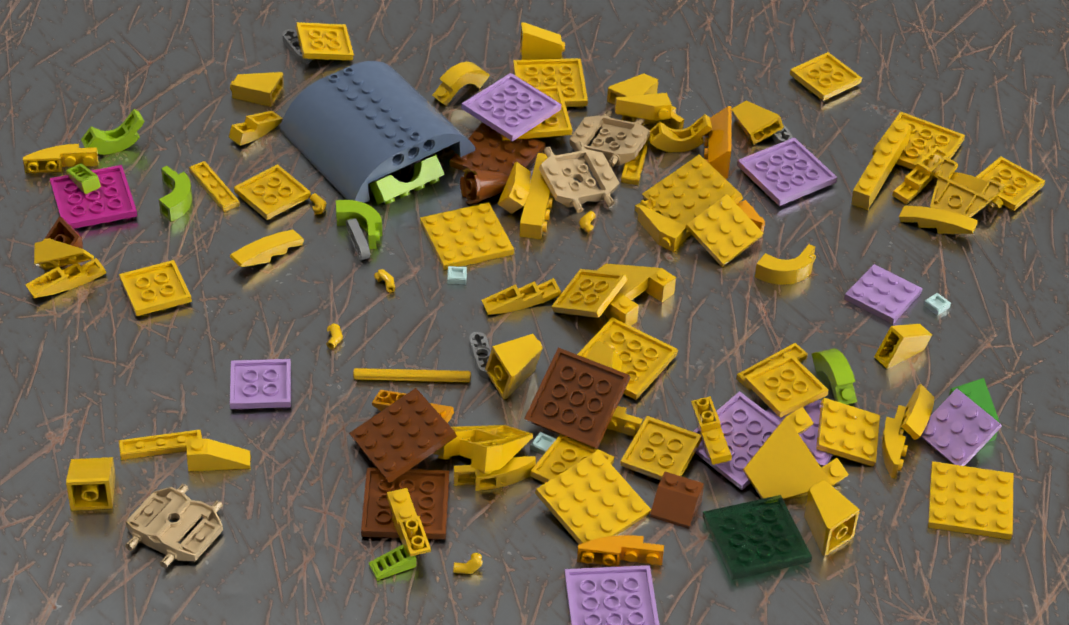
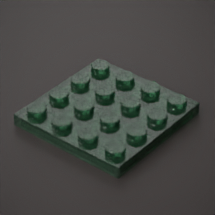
M781 495L703 512V520L732 580L801 565L812 560V555Z

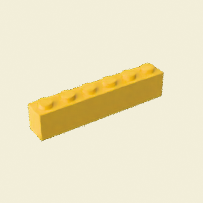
M897 120L893 122L853 189L851 205L869 210L909 142L911 125Z
M544 153L537 154L529 194L525 201L520 221L519 237L541 239L543 232L546 233L548 222L546 220L549 221L550 218L549 208L552 209L553 198H551L553 195L539 170L540 165L548 158Z

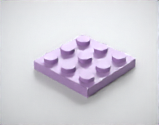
M874 264L847 291L844 300L894 324L921 295L922 288Z
M290 359L231 361L230 409L291 407Z
M956 388L930 416L921 438L952 464L965 466L995 435L1002 425Z

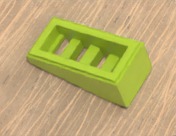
M82 163L66 170V174L85 194L101 187L98 175Z
M401 545L372 560L368 565L376 580H380L415 568L416 555L409 556L404 546ZM382 565L384 570L380 571L378 566Z

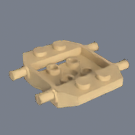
M606 110L602 116L585 117L570 137V145L577 152L578 150L574 144L577 141H581L586 150L602 152L610 167L623 165L635 159L650 137V130L642 126L644 122L642 118H637L635 122L610 118L612 115L610 110ZM600 129V133L593 140L591 146H588V144L591 142L597 131Z
M577 141L574 144L578 151L554 155L551 147L544 148L543 151L548 158L540 165L539 170L556 201L568 208L574 207L577 213H581L584 210L581 204L587 201L599 202L605 200L608 207L615 204L611 194L620 183L602 152L586 150L581 141ZM588 166H589V168L591 169V171H592V173H593L595 179L597 180V182H598V184H599V186H600V188H601L600 190L598 189V187H597V185H596L595 179L592 178V176H591V174H590V172H589V170H588Z
M181 484L178 489L168 487L154 491L126 520V527L131 533L132 538L125 544V547L132 551L141 542L165 554L166 556L160 561V565L164 568H167L173 560L196 561L223 531V525L217 515L223 504L216 500L210 506L201 501L191 500L185 494L189 488L184 484ZM201 517H203V520L193 529V531L183 540V542L179 544L178 542L183 539V536L192 527L195 526L196 522ZM178 519L177 522H169V520Z

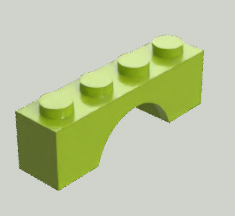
M435 155L414 164V174L408 183L400 182L392 175H389L369 185L377 204L384 202L387 205L394 202V197L398 195L400 198L409 195V191L412 189L416 192L425 188V183L429 182L431 185L440 181L439 177L445 174Z

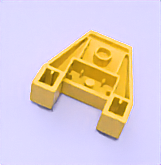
M606 263L596 270L626 274L628 280L603 313L609 320L613 317L629 326L636 323L638 318L639 305L632 300L645 291L662 303L675 292L676 277L663 268Z
M803 406L786 416L743 469V472L765 504L808 495L809 488L822 480L827 481L831 486H835L849 475L838 458L820 467L799 436L814 424Z
M507 425L454 426L451 428L455 431L457 437L433 454L438 455L439 459H450V456L456 455L472 459L471 467L478 469L480 473L490 474L493 470L501 469L533 438V434Z

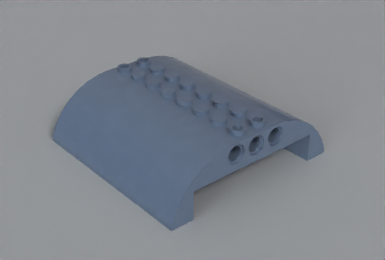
M379 61L360 62L314 82L304 89L291 103L280 126V131L347 200L363 203L370 200L369 183L448 146L460 157L475 151L473 143L390 65Z

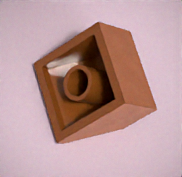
M664 472L657 488L650 517L690 529L702 501L704 483Z

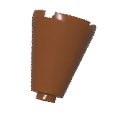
M466 168L463 170L465 172L464 176L460 177L461 194L467 198L468 201L466 203L475 204L499 195L503 192L509 175L496 171Z

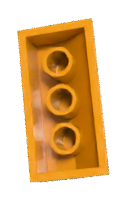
M727 106L710 117L712 129L704 135V147H707L704 148V158H707L705 160L726 179H728L731 158L732 106Z

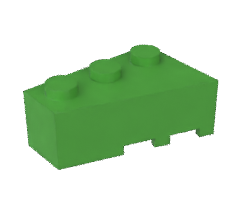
M984 378L950 389L949 396L957 388L1000 423ZM998 431L988 442L996 440Z

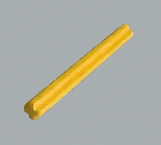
M354 368L353 378L355 380L469 383L471 381V372L460 370Z

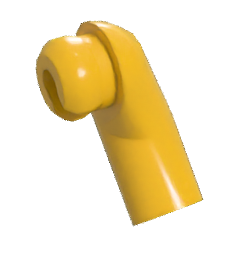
M316 193L312 194L310 201L315 204V207L312 206L315 214L320 215L324 213L327 203Z
M593 211L586 213L579 221L581 229H584L586 233L594 229L591 221L596 218V215Z
M379 269L374 274L375 280L378 282L383 280L386 291L389 293L394 292V277L384 269Z
M335 323L327 327V331H330L329 335L332 337L326 345L331 350L343 339L341 328Z
M473 553L467 563L454 562L453 573L473 574L482 566V555L480 553Z

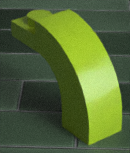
M133 109L125 121L113 130L102 131L90 126L81 138V141L85 148L97 147V152L101 155L120 152L132 146L140 138L137 131L145 121L140 112Z
M165 166L161 168L162 182L172 192L159 199L160 213L170 222H173L183 216L191 206V182L185 172L178 174L170 167Z
M336 200L337 226H346V220L356 218L360 228L367 233L369 249H376V241H380V236H382V219L379 213L373 207L363 202Z
M832 348L811 353L816 372L823 371L829 378L835 401L846 405L856 403L857 398L853 383L856 381L852 369L842 352Z

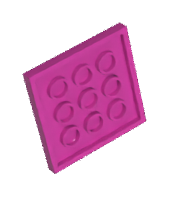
M122 165L91 170L98 175L101 187L88 194L82 192L68 175L50 178L59 215L73 229L137 216V210Z

